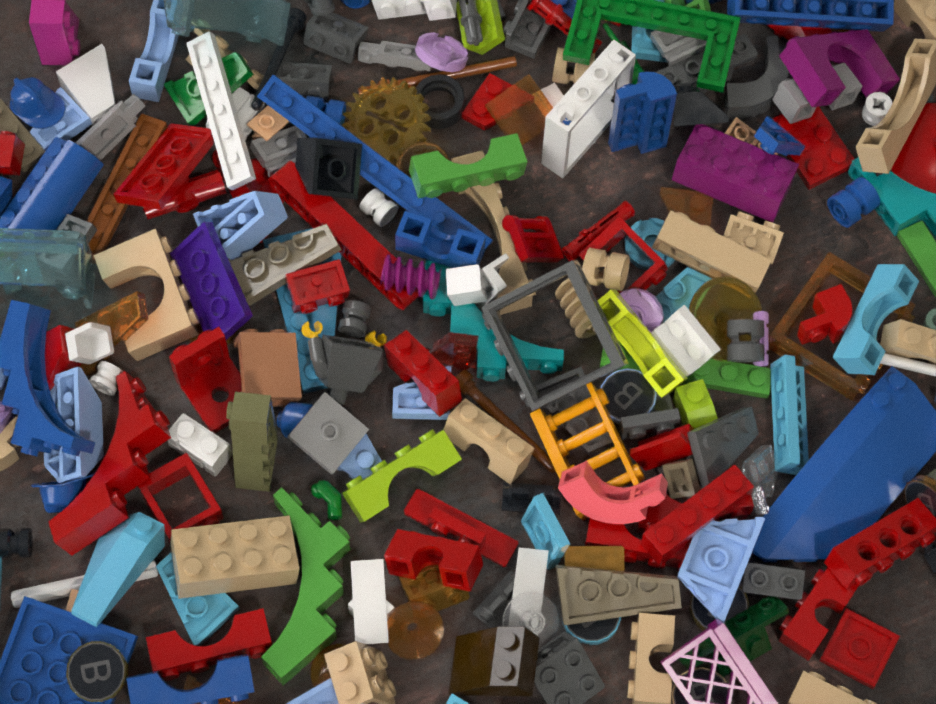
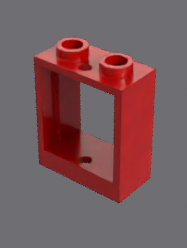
M620 216L579 254L584 262L585 255L590 247L606 250V253H608L627 235L654 263L628 289L639 288L647 290L652 284H659L667 275L665 273L668 270L666 263Z
M187 453L149 473L150 478L137 486L154 518L164 524L165 536L169 543L171 541L172 528L153 495L189 475L209 508L173 529L220 524V520L224 519L221 508Z

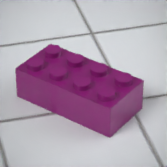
M699 124L694 127L677 159L672 181L773 223L793 183L799 164L778 155L769 154L759 147L706 125Z

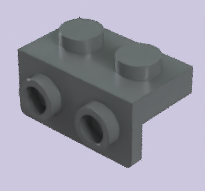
M519 0L514 10L515 17L513 21L508 20L503 31L504 36H506L505 47L535 59L551 26L544 23L545 19L534 10L529 11L527 9L532 0Z

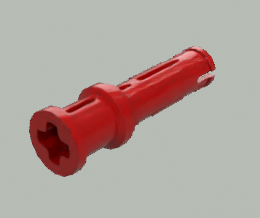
M532 0L527 6L529 11L534 10L545 19L544 23L550 26L553 24L568 36L572 18L563 12L564 9L561 4L556 5L551 0ZM597 38L594 45L593 53H595L598 50L602 43V41Z

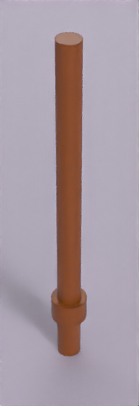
M515 56L468 65L456 72L439 71L390 81L389 79L378 81V84L357 88L360 99L381 95V97L389 96L395 91L415 88L421 80L431 75L441 74L458 79L517 67Z

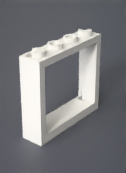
M613 40L546 115L541 164L563 179L608 128L612 120L614 107L612 100H615L616 90L623 85L632 83L636 54ZM565 118L571 121L568 127L562 123Z

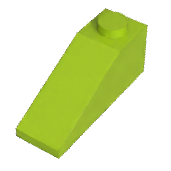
M703 379L676 387L673 402L679 410L683 426L690 424L696 429L717 419L713 402Z

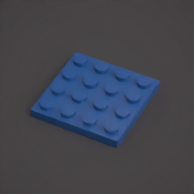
M24 596L0 659V704H114L118 690L112 696L103 700H88L79 696L72 689L69 682L68 665L72 656L81 647L90 643H104L113 647L121 655L125 674L138 636L102 623L95 627L72 615L69 611Z

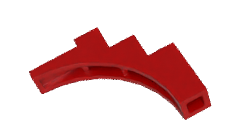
M126 371L116 376L119 390V414L115 433L103 461L83 491L64 510L48 521L54 543L71 556L129 518L125 508L127 501L124 495L150 478L147 469L149 463L145 455L171 438L167 427L170 425L167 416L161 410L157 412L145 397L146 387L138 377L133 378Z

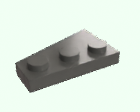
M752 406L743 407L687 432L702 488L723 474L758 436L759 432Z

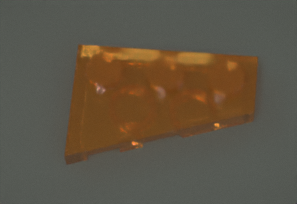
M136 291L76 321L75 329L89 322L110 326L113 347H115L121 340L127 341L148 321L145 294ZM109 355V356H107V357H105V358H103V359H104V360H107L111 355ZM100 360L90 365L81 363L80 368H82L85 375L90 376L96 370L94 366Z

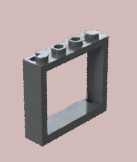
M572 260L481 307L484 312L482 314L485 321L484 324L488 330H493L496 340H494L495 347L501 356L505 355L509 363L507 371L514 382L518 381L522 389L519 392L521 400H524L526 406H530L532 411L542 408L586 386V384L594 382L629 364L578 260ZM568 275L611 363L541 397L499 310Z

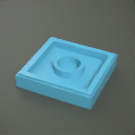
M541 493L533 497L521 519V523L535 549L549 551L546 568L549 570L558 565L570 542L547 499Z

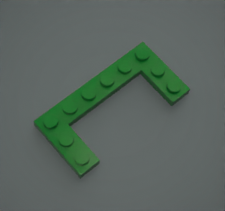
M577 0L563 52V60L584 65L590 64L601 20L706 40L707 43L696 87L723 93L741 17L655 0Z

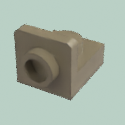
M692 459L669 462L662 465L672 499L683 497L685 502L703 489L701 483L699 484Z

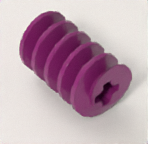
M387 254L383 264L380 285L384 282L385 290L390 291L393 284H395L397 293H401L406 286L408 295H412L417 288L419 297H423L427 290H429L430 299L434 300L438 292L442 267L439 272H436L435 263H431L428 270H425L424 261H420L418 266L414 268L412 259H409L406 265L403 266L402 259L399 256L393 264L391 263L390 255Z

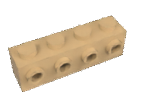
M671 210L652 246L653 249L751 298L758 290L772 261L766 258L762 252L750 250L740 245L736 239L724 237L716 233L710 226L700 225L690 220L687 215L681 212L675 213Z

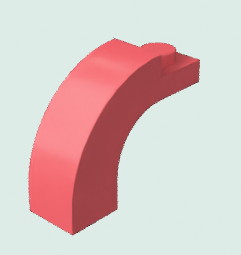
M585 461L561 473L558 489L566 500L582 514L600 522L628 524L646 519L648 506H656L665 499L668 482L663 474H660L631 487L612 486L601 480L590 464Z

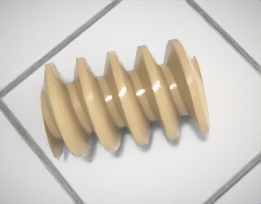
M570 279L563 281L557 288L555 296L560 300V306L565 310V316L570 319V326L575 329V335L582 339L596 335Z

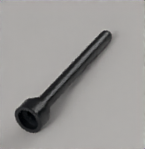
M289 8L284 16V32L251 103V107L255 111L260 110L264 103L257 97L271 76H276L295 32L301 30L307 20L306 14L298 8Z

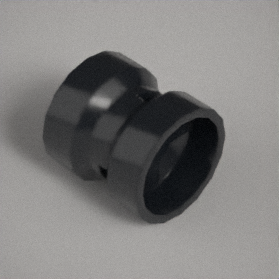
M10 528L0 529V558H10L13 554L19 555L21 558H30L32 556L33 534L31 528H21L15 532Z

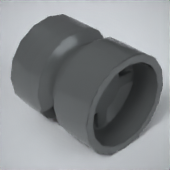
M752 319L728 320L727 337L731 339V343L727 345V361H764V345L760 343V339L764 337V321ZM740 335H751V341H740Z

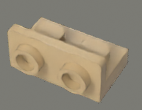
M739 211L737 216L730 215L723 236L736 239L740 245L750 250L762 252L766 258L772 260L771 264H773L784 232L779 231L780 225L766 220L763 225L752 222L754 216Z

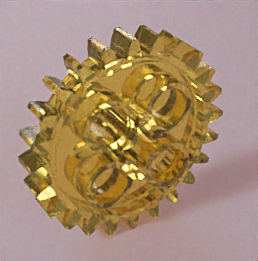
M381 77L380 85L371 80L370 89L363 85L361 86L363 92L361 96L356 93L352 94L356 102L346 103L351 112L343 113V116L349 122L343 123L342 126L350 130L352 134L392 164L394 158L400 163L401 156L408 148L417 144L418 141H427L422 132L430 131V127L424 124V122L431 120L429 114L424 113L429 109V106L426 103H422L425 98L421 93L416 95L417 89L414 86L408 89L406 81L403 80L398 86L396 78L393 77L390 84H388L387 80ZM386 99L385 106L377 110L375 108L376 103L379 100ZM410 110L408 118L399 120V115L402 111ZM366 112H372L386 121L391 119L395 125L408 128V131H400L388 123L382 124L377 118L367 116ZM374 124L372 132L364 134L366 125ZM392 134H398L397 141L394 144L388 145V138Z

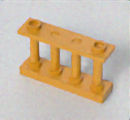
M592 382L586 384L591 394L589 398L553 416L551 414L546 415L540 408L530 413L559 479L563 471L575 466L574 464L570 465L566 456L570 454L569 451L606 432H609L615 446L587 460L592 469L595 470L620 457L627 472L607 481V484L624 487L630 483L637 485L645 479L639 464L633 465L605 406L609 404V400L602 388L597 389ZM597 407L603 420L602 422L565 441L563 439L558 440L555 430L558 429L559 425ZM573 507L575 514L580 519L585 520L589 518Z

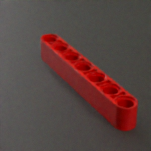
M288 161L269 177L268 182L275 193L279 194L312 228L325 224L330 227L342 249L339 253L394 306L404 310L419 297L417 288L412 295H408L406 286L401 293H397L395 284H393L390 291L385 290L384 282L380 285L386 255H390L391 263L393 264L396 258L332 197L308 194L294 162Z

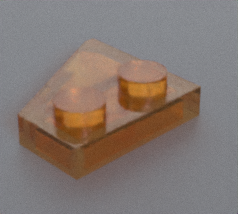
M661 187L660 197L661 200H664L668 214L670 210L675 213L681 212L687 215L690 220L700 225L710 226L713 197L698 191Z

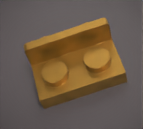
M439 565L425 567L420 571L416 580L399 577L400 584L411 605L415 619L431 615L466 601L470 598L469 592L443 586Z

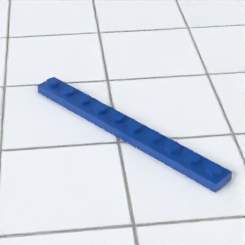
M272 75L257 97L311 138L362 144L360 175L410 213L432 219V225L438 231L448 235H456L458 228L484 236L485 251L493 242V239L437 197L418 199L412 178L277 76Z

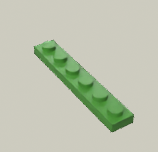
M619 342L629 364L618 370L627 368L642 372L629 352ZM604 348L600 368L611 363ZM711 358L691 375L686 376L688 379L681 383L688 384L703 379L706 388L768 399L771 386L770 368Z

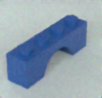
M248 654L218 659L210 679L200 687L190 690H182L170 686L162 679L158 671L128 676L126 678L131 704H219L218 699L230 697L231 702L249 699L248 693L255 692Z

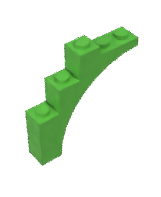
M280 488L273 494L274 503L283 516H290L292 531L298 541L301 553L302 580L299 597L290 621L278 640L261 658L263 665L284 686L337 639L335 630L337 626L326 613L324 615L321 614L344 594L343 586L341 585L343 583L342 578L335 570H328L350 551V543L348 541L350 536L340 525L335 527L330 521L320 528L322 524L313 513L307 514L301 508L302 502L293 492L288 494L283 488Z

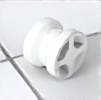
M882 92L870 94L862 110V117L865 122L872 126L877 125L888 113L892 106V100Z
M100 361L97 366L98 372L96 375L91 376L89 382L98 391L107 395H114L117 391L116 376L123 371L109 362Z

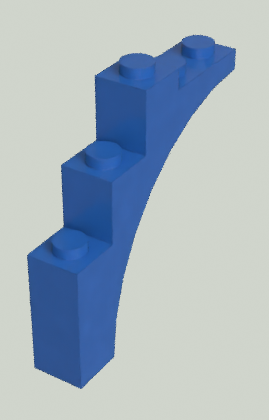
M11 300L0 338V368L4 369L3 375L9 376L2 405L13 407L11 413L18 415L10 443L21 446L20 452L33 456H38L39 451L51 454L52 449L60 451L61 446H63V453L79 456L80 451L92 454L95 442L80 436L68 426L58 412L50 394L46 377L45 343L51 310Z

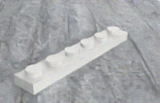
M207 32L187 42V47L227 188L235 190L255 180L256 176L215 35Z

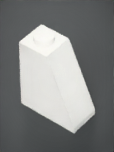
M103 44L56 71L60 86L87 114L91 120V126L99 121L116 104L109 62Z

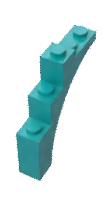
M426 260L425 270H428L431 263L435 262ZM435 263L436 272H439L442 267L438 292L433 300L430 299L429 290H427L423 299V313H429L432 316L451 314L450 345H455L461 349L478 346L477 378H482L489 382L505 379V372L509 363L505 355L501 356L494 344L496 337L492 329L488 330L482 317L483 313L475 303L459 306L453 305L447 295L446 269H451V267ZM511 335L527 370H540V372L546 374L562 371L564 350L541 347Z

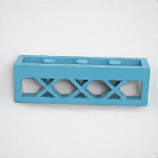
M785 354L770 364L775 472L797 475L809 461L804 367L795 365V356Z

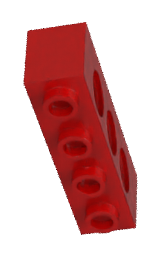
M917 498L833 547L824 563L846 590L855 584L862 586L872 578L875 572L884 573L894 564L895 560L900 558L903 561L915 552V548L920 545L922 548L930 545L936 539V518L922 501Z

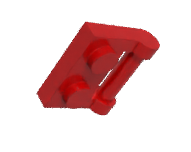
M506 215L503 218V229L510 233L520 262L557 263L564 258L551 221L547 216H537L534 219ZM523 229H532L536 232H524Z

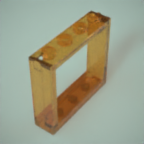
M828 252L769 336V349L781 357L785 354L795 356V365L804 367L805 372L853 401L858 392L864 394L872 382L868 379L870 375L858 374L853 379L787 338L831 273L863 293L871 279L867 274ZM909 301V304L894 310L893 312L898 314L895 321L902 319L912 323L915 319L912 312L916 304ZM879 364V367L876 371L877 374L884 364Z

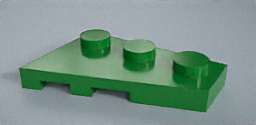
M234 52L222 58L230 90L233 93L254 74L241 54ZM191 71L184 74V78L175 82L171 80L164 83L165 88L188 124L195 126L207 115L195 72Z

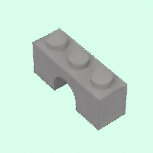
M845 63L833 66L846 88L831 105H828L832 110L853 104L862 88V84ZM787 78L778 85L773 102L790 124L812 117L816 107H811L794 78Z

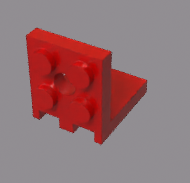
M217 327L214 330L204 331L192 343L177 347L169 356L176 383L206 428L214 434L229 425L230 419L226 417L228 402L234 401L235 392L242 391L241 374L229 357L224 333L220 327ZM218 391H225L229 394L224 402L214 401L213 395Z

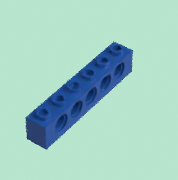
M727 0V15L741 17L740 23L847 30L868 29V31L884 32L893 25L894 0Z

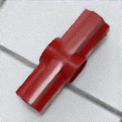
M218 170L191 179L187 177L162 210L143 207L147 220L175 210L178 213L189 212L195 209L199 202L226 194L221 174Z

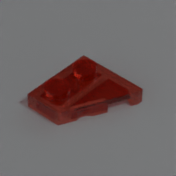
M449 332L444 335L443 339H438L433 343V349L426 348L441 364L453 365L454 368L460 370L476 369L478 336Z

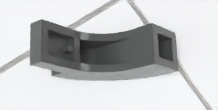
M767 36L763 49L765 73L759 79L748 83H727L724 94V107L729 120H734L736 117L740 120L753 118L763 114L775 105L773 98L778 90V85L787 79L789 74L787 67L779 56L783 52V46H778V36Z

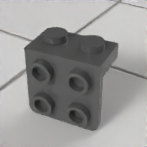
M656 392V405L651 413L621 417L620 424H617L621 439L636 440L678 428L680 422L678 408L673 409L670 394L661 398Z

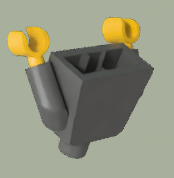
M307 321L302 325L301 331L305 337L310 338L308 340V347L315 374L326 387L331 388L329 396L340 405H344L348 391L363 393L367 385H370L382 372L383 349L381 346L387 342V336L380 334L376 340V331L374 330L366 334L365 341L324 334L320 338L318 334L323 330L322 323L316 321L314 323L315 332L310 330L309 322Z

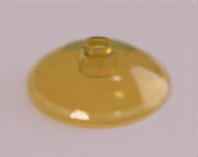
M719 277L711 279L699 287L691 299L689 311L721 349L711 359L729 362L727 361V345L731 343V339L727 337V321L753 320V313L762 311V307L758 297L747 284L736 278ZM715 317L717 318V325L714 322ZM740 335V341H751V335Z

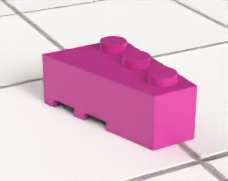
M32 0L29 25L42 65L66 66L75 60V56L80 54V40L77 39L79 18L65 0Z

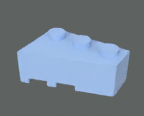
M252 191L229 200L230 202L223 205H214L211 209L204 212L198 211L193 213L197 226L201 225L204 221L213 223L224 251L230 260L242 257V253L250 251L288 218L279 194Z

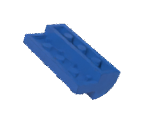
M640 72L637 84H626L616 90L608 140L611 152L637 145L640 153L643 154L667 146L677 92L673 84L665 76L655 72Z
M55 136L1 215L0 232L40 255L67 214L70 215L104 164L78 144Z

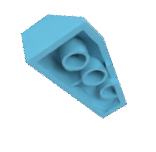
M141 512L129 514L128 519L98 538L72 607V615L95 627L102 622L165 547L163 523Z

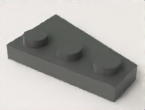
M579 367L535 386L540 396L543 397L585 376L582 367ZM584 386L544 406V408L553 416L589 398L591 394L587 386ZM594 407L561 424V427L573 437L603 420L597 407ZM606 432L580 445V447L588 455H592L614 446L609 432Z

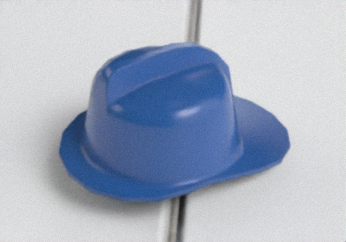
M34 77L22 80L14 79V86L11 90L10 109L27 125L33 128L44 129L54 126L63 118L65 113L63 100L45 86L41 80Z
M97 471L89 472L86 477L63 484L54 481L32 484L31 487H39L46 512H61L86 487V479L94 476Z

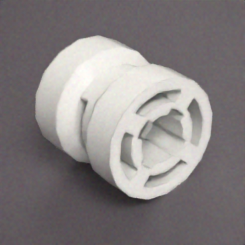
M378 188L370 191L359 206L360 210L366 215L373 216V221L380 227L388 224L398 211V206L391 200L387 201L384 193Z

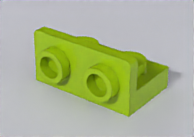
M476 0L478 14L482 17L480 26L483 41L477 46H474V44L469 45L465 28L461 25L462 13L458 1L456 4L457 19L462 36L461 40L465 49L483 55L505 40L497 0Z

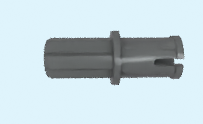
M459 0L462 13L461 25L465 28L467 42L469 45L474 44V46H477L483 41L480 26L482 17L478 14L476 0H468V4H466L465 0Z

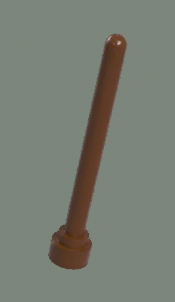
M467 369L461 371L456 376L459 380L461 393L464 395L468 394L493 419L533 446L532 456L549 472H556L549 455L476 387L475 377Z

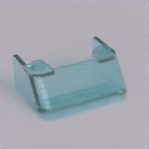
M163 0L167 27L172 29L173 34L189 37L190 32L197 28L237 32L245 35V40L261 43L262 39H267L278 46L284 45L291 4L285 0Z
M0 228V288L1 285L56 287L57 291L64 298L78 299L82 297L85 307L92 309L96 266L84 234L75 231Z

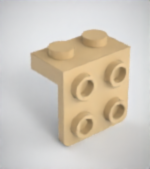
M354 641L324 654L339 704H368L371 702L395 704L394 696H396V689L393 682L388 679L385 670L388 664L381 651Z

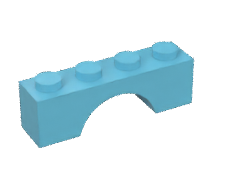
M905 264L877 265L833 355L835 361L848 374L875 375L886 352L877 342L878 329L891 312L909 304L919 283V280Z

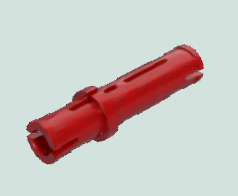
M623 201L589 229L580 231L576 239L562 248L565 258L568 261L576 260L579 254L619 216L624 221L633 217L635 210L632 205L627 201Z

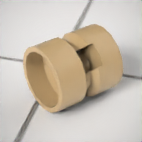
M558 47L552 82L568 84L570 81H573L575 84L595 61L596 53H592L589 65L576 63L574 73L567 72L569 61L563 60L564 48Z
M590 247L585 255L582 270L590 285L600 286L601 283H604L608 289L622 291L628 277L630 257L629 255L616 252L607 255L606 250Z

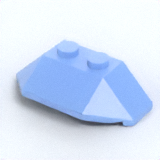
M80 367L56 374L53 381L55 385L50 394L58 412L68 426L80 436L95 442L92 454L80 451L79 456L63 453V446H61L60 451L52 449L51 454L44 453L45 468L60 484L86 477L104 457L102 402Z

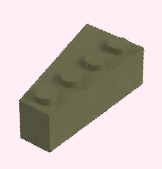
M235 392L234 401L228 402L226 415L227 419H230L229 430L232 433L235 488L270 492L278 443L271 395Z

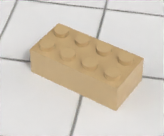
M290 516L171 530L170 547L178 599L297 583L299 564Z

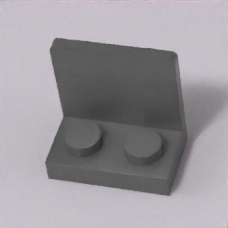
M564 631L538 649L534 684L546 704H583L605 688L602 679L578 638Z

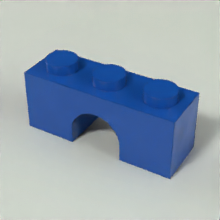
M407 211L404 212L395 234L396 250L451 268L480 265L485 252L484 236L458 228L456 235H448L435 229L432 225V219Z

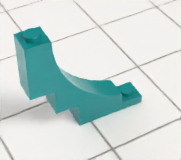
M859 157L852 161L848 175L853 181L858 177L865 178L874 186L880 198V205L875 211L894 236H897L898 231L923 221L936 240L935 193L913 186L891 171L889 174L883 173L878 177L874 172H863Z

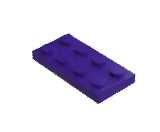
M204 221L170 254L180 268L182 274L180 278L189 292L190 301L198 316L203 332L220 327L227 340L253 314L213 223Z

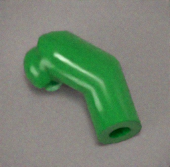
M320 480L318 483H314L311 487V493L314 497L318 499L323 498L327 502L328 519H342L341 493L329 481Z

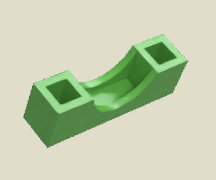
M516 133L491 139L488 153L484 158L472 164L451 162L439 151L411 156L409 172L418 199L423 197L435 198L442 193L450 191L462 192L469 187L477 185L488 186L495 181L518 179L524 175L527 159Z

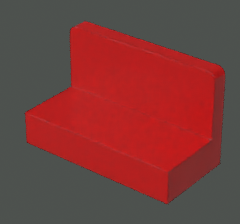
M687 424L639 441L638 447L630 449V456L647 471L693 455L687 432L694 430V428Z

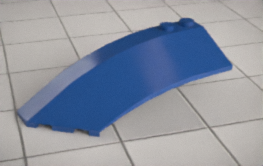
M893 366L890 367L825 440L764 514L763 518H765V521L752 551L753 554L763 562H777V560L816 562L818 559H826L833 547L879 520L917 473L936 453V410L912 380Z

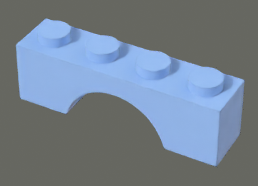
M153 0L150 10L147 42L141 57L135 59L129 78L131 93L139 99L155 102L160 100L186 13L184 0Z

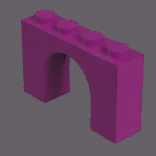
M852 29L847 32H832L824 35L814 34L808 37L796 36L787 42L786 48L779 55L811 107L831 105L846 88L829 60L838 64L845 63L862 84L861 91L866 98L874 92L887 94L900 81V78L868 29L856 31Z

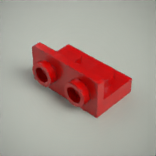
M340 259L285 275L293 301L292 309L294 313L300 311L302 314L312 313L318 310V306L328 304L329 307L340 305L345 302L350 293Z

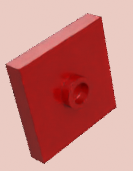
M846 608L819 661L874 689L900 636Z

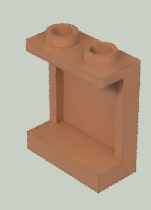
M246 329L240 332L234 340V347H237L239 351L241 392L271 395L273 407H285L290 402H299L302 398L296 333H286L283 329H275L270 332Z

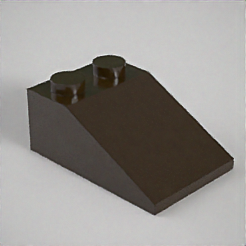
M525 626L494 627L456 636L448 694L456 696H533L540 637Z

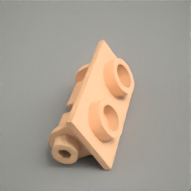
M266 106L247 123V126L254 131V135H252L253 140L262 137L265 141H269L290 121L270 106Z

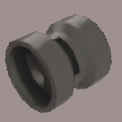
M345 301L342 309L344 317L339 322L338 331L343 335L353 338L364 337L367 331L365 322L370 317L371 307L361 301Z

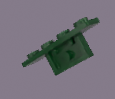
M769 596L743 612L736 614L731 619L725 621L724 624L751 662L772 649L765 626L788 614L789 610L777 597ZM709 637L699 644L697 656L713 658L715 646ZM693 649L688 651L686 654L692 655ZM719 653L718 660H724ZM680 657L678 660L689 670L691 659ZM696 660L695 667L699 666L705 661ZM717 664L716 672L722 677L731 673V669L727 665Z

